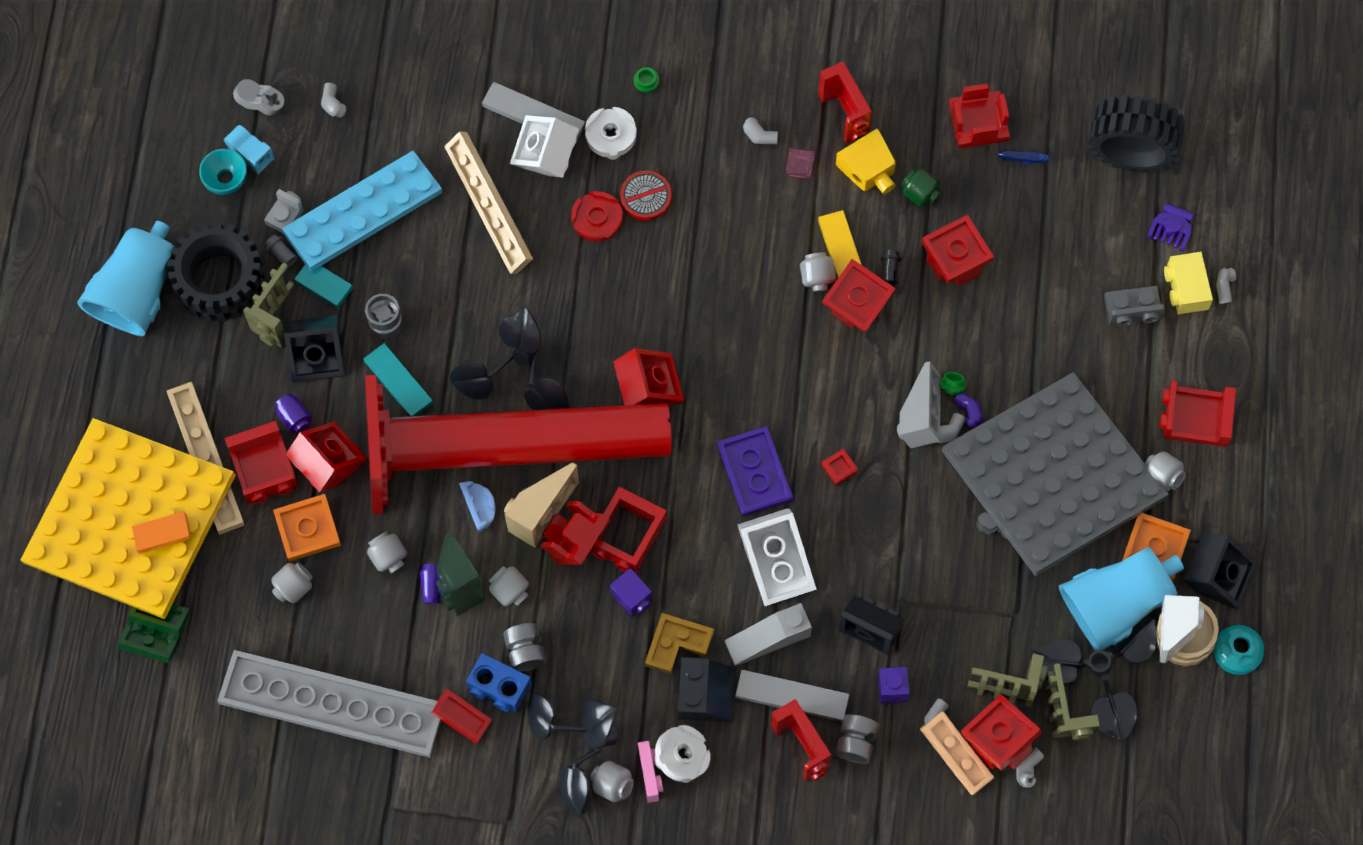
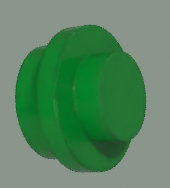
M641 68L634 75V85L641 92H652L659 85V76L651 68Z
M947 372L940 379L939 385L947 394L957 395L966 389L965 378L959 373Z

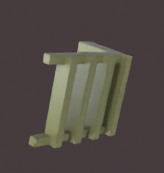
M282 263L278 271L275 269L271 270V281L269 283L265 281L262 283V294L260 296L255 294L252 298L254 301L252 308L246 307L244 309V314L251 331L260 335L259 338L270 346L275 344L281 348L285 344L284 329L281 320L274 317V314L294 287V283L290 281L285 285L282 276L288 268V265ZM274 287L276 288L277 293L280 294L278 298L274 291ZM265 300H267L268 306L271 307L269 311L266 306Z
M1032 655L1026 679L973 667L971 674L982 677L980 683L968 681L967 687L978 689L977 695L981 696L984 691L994 693V699L1000 694L1009 696V702L1015 703L1016 698L1026 700V706L1031 707L1037 689H1041L1042 683L1045 680L1047 666L1042 665L1044 656ZM987 679L998 680L996 686L987 685ZM1004 682L1013 683V689H1004Z
M1054 664L1055 676L1053 671L1047 672L1048 680L1044 683V689H1050L1051 691L1047 705H1053L1054 713L1050 716V722H1056L1057 729L1052 733L1053 739L1072 736V740L1089 738V735H1092L1093 731L1099 727L1098 715L1070 719L1060 664Z

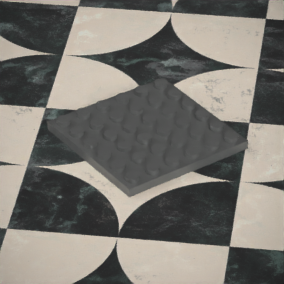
M1074 372L944 445L942 448L944 455L1035 576L1166 500L1169 495L1163 486L1147 471L1146 464Z

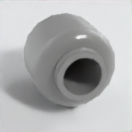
M825 252L806 255L805 260L800 263L802 283L806 287H812L813 292L829 290L828 285L836 281L834 261L831 257L826 256Z
M1168 452L1151 455L1145 462L1147 471L1166 491L1176 490L1185 479L1184 464Z
M386 531L368 543L370 547L367 549V555L378 571L382 572L388 569L390 573H393L404 566L402 560L407 556V550L396 534L388 535Z
M287 563L272 577V584L275 587L272 592L281 602L287 600L291 603H296L311 590L312 583L310 580L313 577L300 563Z
M503 566L488 580L491 583L489 586L490 593L503 606H509L512 603L518 606L528 596L525 590L528 588L529 582L515 567L506 568Z
M612 761L596 766L591 774L594 793L612 802L626 799L632 791L634 781L631 772Z

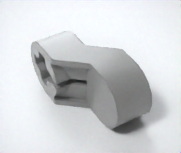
M249 79L240 81L233 92L237 103L247 109L259 110L266 115L277 114L284 105V97L278 90L271 86L259 85Z

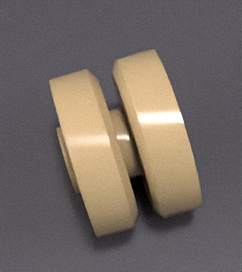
M1199 601V606H1204L1202 627L1196 630L1195 637L1169 659L1173 664L1181 666L1197 665L1206 660L1214 650L1219 631L1217 618L1212 610L1201 601ZM1162 613L1156 630V643L1159 650L1161 644Z

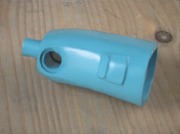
M156 221L150 233L130 228L122 237L112 256L101 270L93 275V278L85 287L84 293L77 301L79 307L90 316L133 335L144 336L150 323H153L160 310L159 298L168 278V272H170L168 259L173 260L170 252L175 246L164 240L170 230L169 226L161 221Z
M1148 547L1119 563L1098 570L1088 569L1074 576L1073 580L1059 585V590L1089 643L1095 651L1104 650L1110 645L1114 646L1125 637H1128L1132 632V628L1154 609L1163 605L1165 595L1177 596L1176 588L1170 577L1183 570L1184 567L1177 555L1161 563L1154 552Z

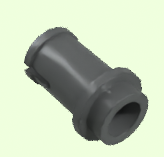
M277 235L271 236L265 242L266 251L272 253L281 263L287 264L288 267L293 265L297 260V256L283 243L284 239Z

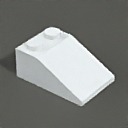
M789 508L738 524L744 548L764 606L816 590L797 525Z

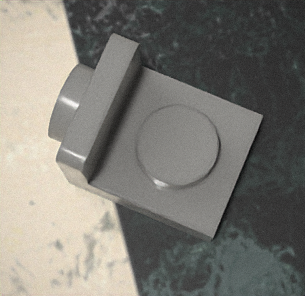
M279 189L276 193L278 200L264 221L266 225L283 233L282 228L300 218L304 210L298 195L291 191L286 193Z

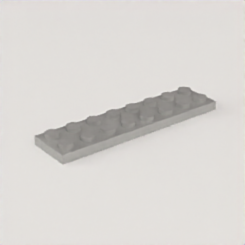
M237 650L233 651L217 701L220 705L429 758L431 757L441 723L439 718L430 713L437 703L435 700Z

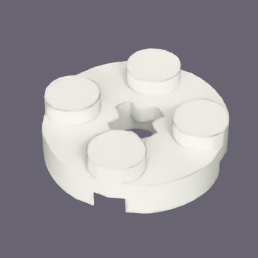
M612 107V109L607 110L602 108L595 111L588 118L585 133L586 142L596 154L615 160L627 153L635 144L637 130L633 117L627 111L618 107ZM606 129H616L615 136H606Z
M680 725L667 730L659 737L656 743L655 765L673 780L684 783L690 782L703 774L709 765L710 751L706 750L705 738L699 731L686 725ZM684 748L688 759H682L678 754V750Z

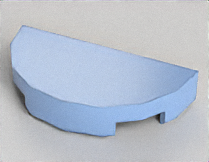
M471 481L459 483L477 531L480 533L487 529L494 520L496 512L494 497L488 488L480 484H475Z

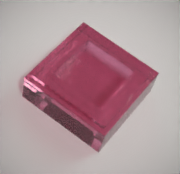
M790 148L785 175L811 179L815 152Z

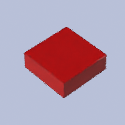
M844 448L821 462V466L835 486L854 476L859 470Z

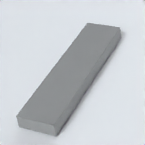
M495 82L491 85L482 102V107L523 124L526 115L557 118L579 129L576 142L585 127V121Z
M742 670L736 698L781 708L796 699L805 714L843 722L849 694Z

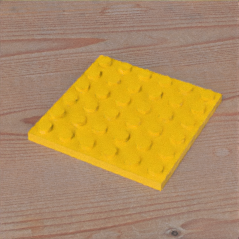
M93 418L21 561L26 565L165 619L236 474L229 469ZM183 511L187 514L192 539L142 554L137 552L132 526Z

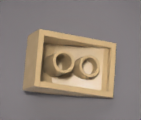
M570 463L523 490L516 499H510L504 509L508 532L536 548L543 537V531L553 515L560 512L579 484L577 465Z

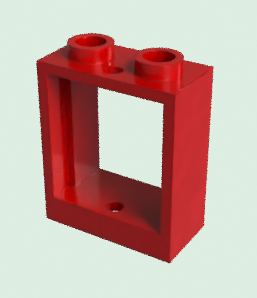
M619 487L603 514L609 521L592 546L591 554L600 560L607 558L615 562L614 565L624 572L631 568L637 574L667 520V510ZM618 507L652 523L634 556L600 540Z

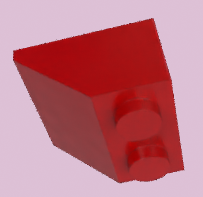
M634 348L613 361L624 405L667 403L668 406L684 402L672 353Z
M335 422L300 432L285 454L319 492L339 485L368 459Z

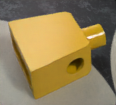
M875 129L837 153V167L863 191H867L875 185L882 194H887L894 189L895 183L891 180L890 176L895 172V160L878 129Z

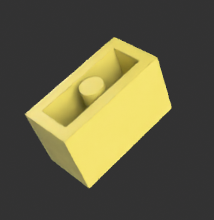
M1202 252L1170 256L1167 266L1164 267L1166 282L1171 283L1170 301L1172 306H1176L1177 313L1185 314L1209 310L1213 299Z

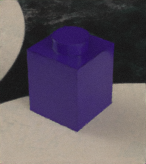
M631 568L610 585V593L631 617L637 612L639 614L643 613L650 607L652 591Z
M907 667L879 669L878 687L880 704L905 703L908 701L909 683Z

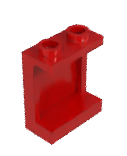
M844 62L820 71L818 92L820 99L824 103L837 97L848 116L844 133L846 144L853 141L856 142L869 134L872 111Z
M1171 380L1169 388H1164L1162 404H1166V413H1161L1159 425L1160 429H1164L1163 438L1227 447L1232 436L1236 388L1225 387L1223 392L1180 387L1177 386V381Z
M276 421L225 438L247 504H259L266 501L270 496L276 494L285 495L292 492L293 488L299 487L290 459L285 455L287 450Z
M794 699L772 712L771 728L776 736L791 728L811 761L804 765V780L806 782L810 779L817 781L828 773L827 769L830 766L831 754L797 700Z

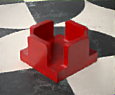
M989 84L964 87L961 97L949 98V108L958 149L1009 141L1010 135L1007 125L1009 113L1005 95L1000 94V91L989 92Z
M968 215L922 238V244L928 252V264L938 280L945 279L947 284L955 281L960 286L978 277L981 274L982 267L994 261L992 252Z
M851 259L821 303L831 309V314L850 328L855 326L865 333L895 288L854 259Z
M569 501L566 507L575 514L570 521H567L560 514H554L542 533V536L550 542H543L540 547L551 554V559L558 565H581L609 519L602 513H594L579 501Z
M1000 694L965 726L961 732L962 736L972 744L977 756L989 768L994 770L998 767L1002 771L1008 764L1014 770L1032 753V742L1041 734V729Z

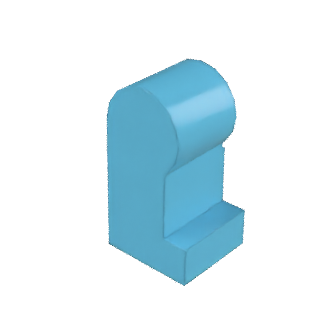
M238 125L224 138L226 145L231 150L240 154L245 163L257 174L274 160L271 148L266 143L259 141L255 136H252L241 125Z

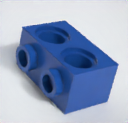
M481 653L466 680L467 687L470 690L469 693L480 700H484L486 697L494 701L493 705L504 712H508L510 709L516 713L532 685L529 676ZM484 674H489L493 677L492 681L488 684H481L478 680ZM513 686L517 689L516 694L510 697L505 696L503 690L506 687Z

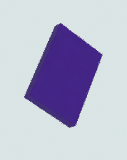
M768 426L717 441V447L742 517L793 501V495Z

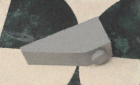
M930 361L924 363L900 411V424L897 425V432L900 439H903L910 448L940 442L941 387L939 383L941 375Z
M800 603L779 611L726 639L725 644L734 665L737 666L811 637L812 627Z

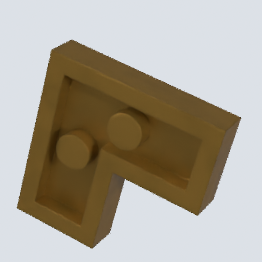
M662 613L645 661V666L671 674L679 649L706 657L714 629Z

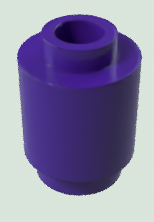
M286 394L275 403L276 413L290 433L299 434L309 429L312 416L298 397H294L293 394Z

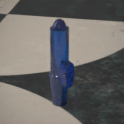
M1003 150L998 153V156L1003 158V160L1022 161L1028 164L1049 163V154L1035 151Z

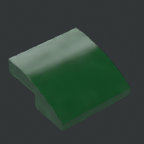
M172 604L166 618L163 619L132 606L128 613V622L117 642L118 648L169 664L183 633L190 612L189 609Z

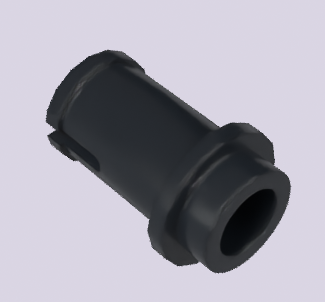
M887 250L881 256V261L883 262L882 280L890 285H897L898 264L901 262L899 252Z

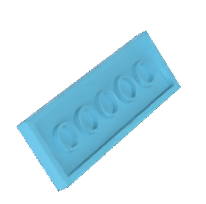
M411 151L283 227L282 231L312 272L442 194V188L416 153Z

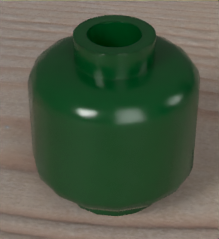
M919 168L916 171L912 169L901 184L903 195L919 207L926 205L927 202L932 205L941 193L937 190L940 184L938 178L924 168Z

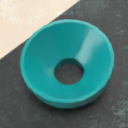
M218 149L206 155L202 160L199 175L202 183L209 191L225 195L237 191L244 184L247 176V167L242 156L236 151ZM223 172H230L233 178L228 183H221L218 181L219 175Z
M1233 625L1219 633L1213 653L1222 669L1231 674L1244 675L1254 671L1259 666L1264 656V645L1261 637L1253 629L1244 625ZM1236 639H1244L1249 644V650L1245 653H1239L1235 650L1233 642Z

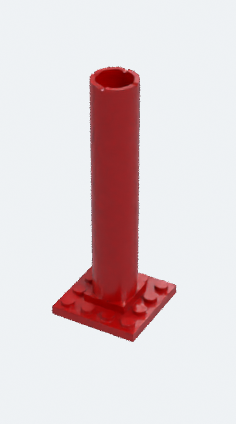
M376 375L365 376L372 515L383 514V505H388L387 480L392 479V472L669 457L671 454V424L668 422L670 414L667 403L389 418V410H383L382 384H377Z

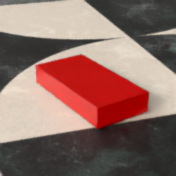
M449 689L444 690L430 712L475 744L478 743L492 721L491 718Z

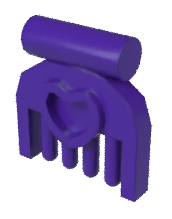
M1166 203L1163 213L1155 217L1147 238L1151 239L1155 227L1158 226L1154 239L1157 240L1163 229L1164 233L1160 241L1163 243L1166 237H1169L1167 244L1171 245L1174 237L1177 236L1174 247L1177 248L1182 236H1184L1179 250L1183 252L1191 234V225L1189 223L1194 213Z

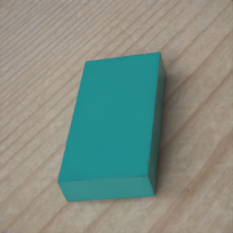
M305 264L294 279L297 284L336 308L341 306L353 289L350 283L322 266L311 272Z

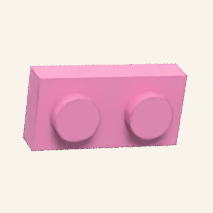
M649 741L639 742L638 749L648 803L659 801L658 792H663L661 776H655L654 772L655 748L650 749Z

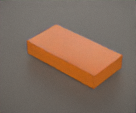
M184 511L132 526L136 550L139 554L192 539L187 514Z

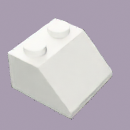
M526 115L510 164L543 175L563 178L568 168L569 157L576 143L579 129L557 118Z
M1165 595L1161 619L1160 662L1166 663L1195 637L1197 629H1201L1204 620V606H1199V597Z

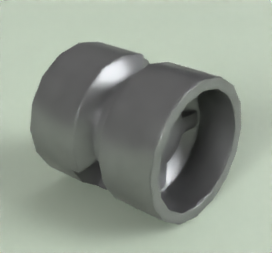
M377 294L368 300L365 313L371 332L381 339L395 337L403 326L398 301L389 294Z
M520 624L504 631L506 648L512 650L509 653L511 668L524 672L546 664L544 649L541 645H538L541 641V636L537 624Z
M845 715L840 731L844 736L838 739L835 755L854 763H870L873 750L870 742L875 741L879 724L866 717Z

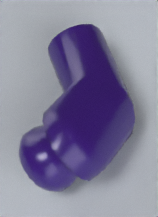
M958 393L954 403L967 411L966 425L971 428L978 427L984 418L980 404L966 394Z

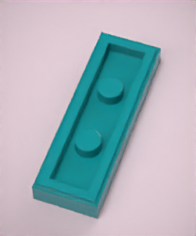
M385 343L363 359L365 364L410 417L418 416L433 404L432 399Z

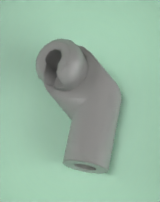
M753 117L746 119L743 125L744 132L753 143L777 144L778 131H764L757 119Z
M954 413L948 425L940 426V442L937 443L955 440L964 424L965 417Z
M1036 747L1016 767L1017 781L1022 787L1029 788L1036 783L1034 766L1044 759L1043 754Z

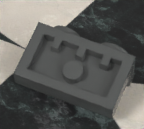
M1157 286L1110 291L1104 294L1109 325L1117 324L1122 327L1138 321L1153 323L1162 318L1165 310L1164 304L1160 303Z

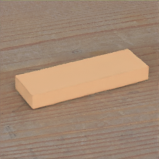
M943 711L920 728L971 795H974L994 778Z

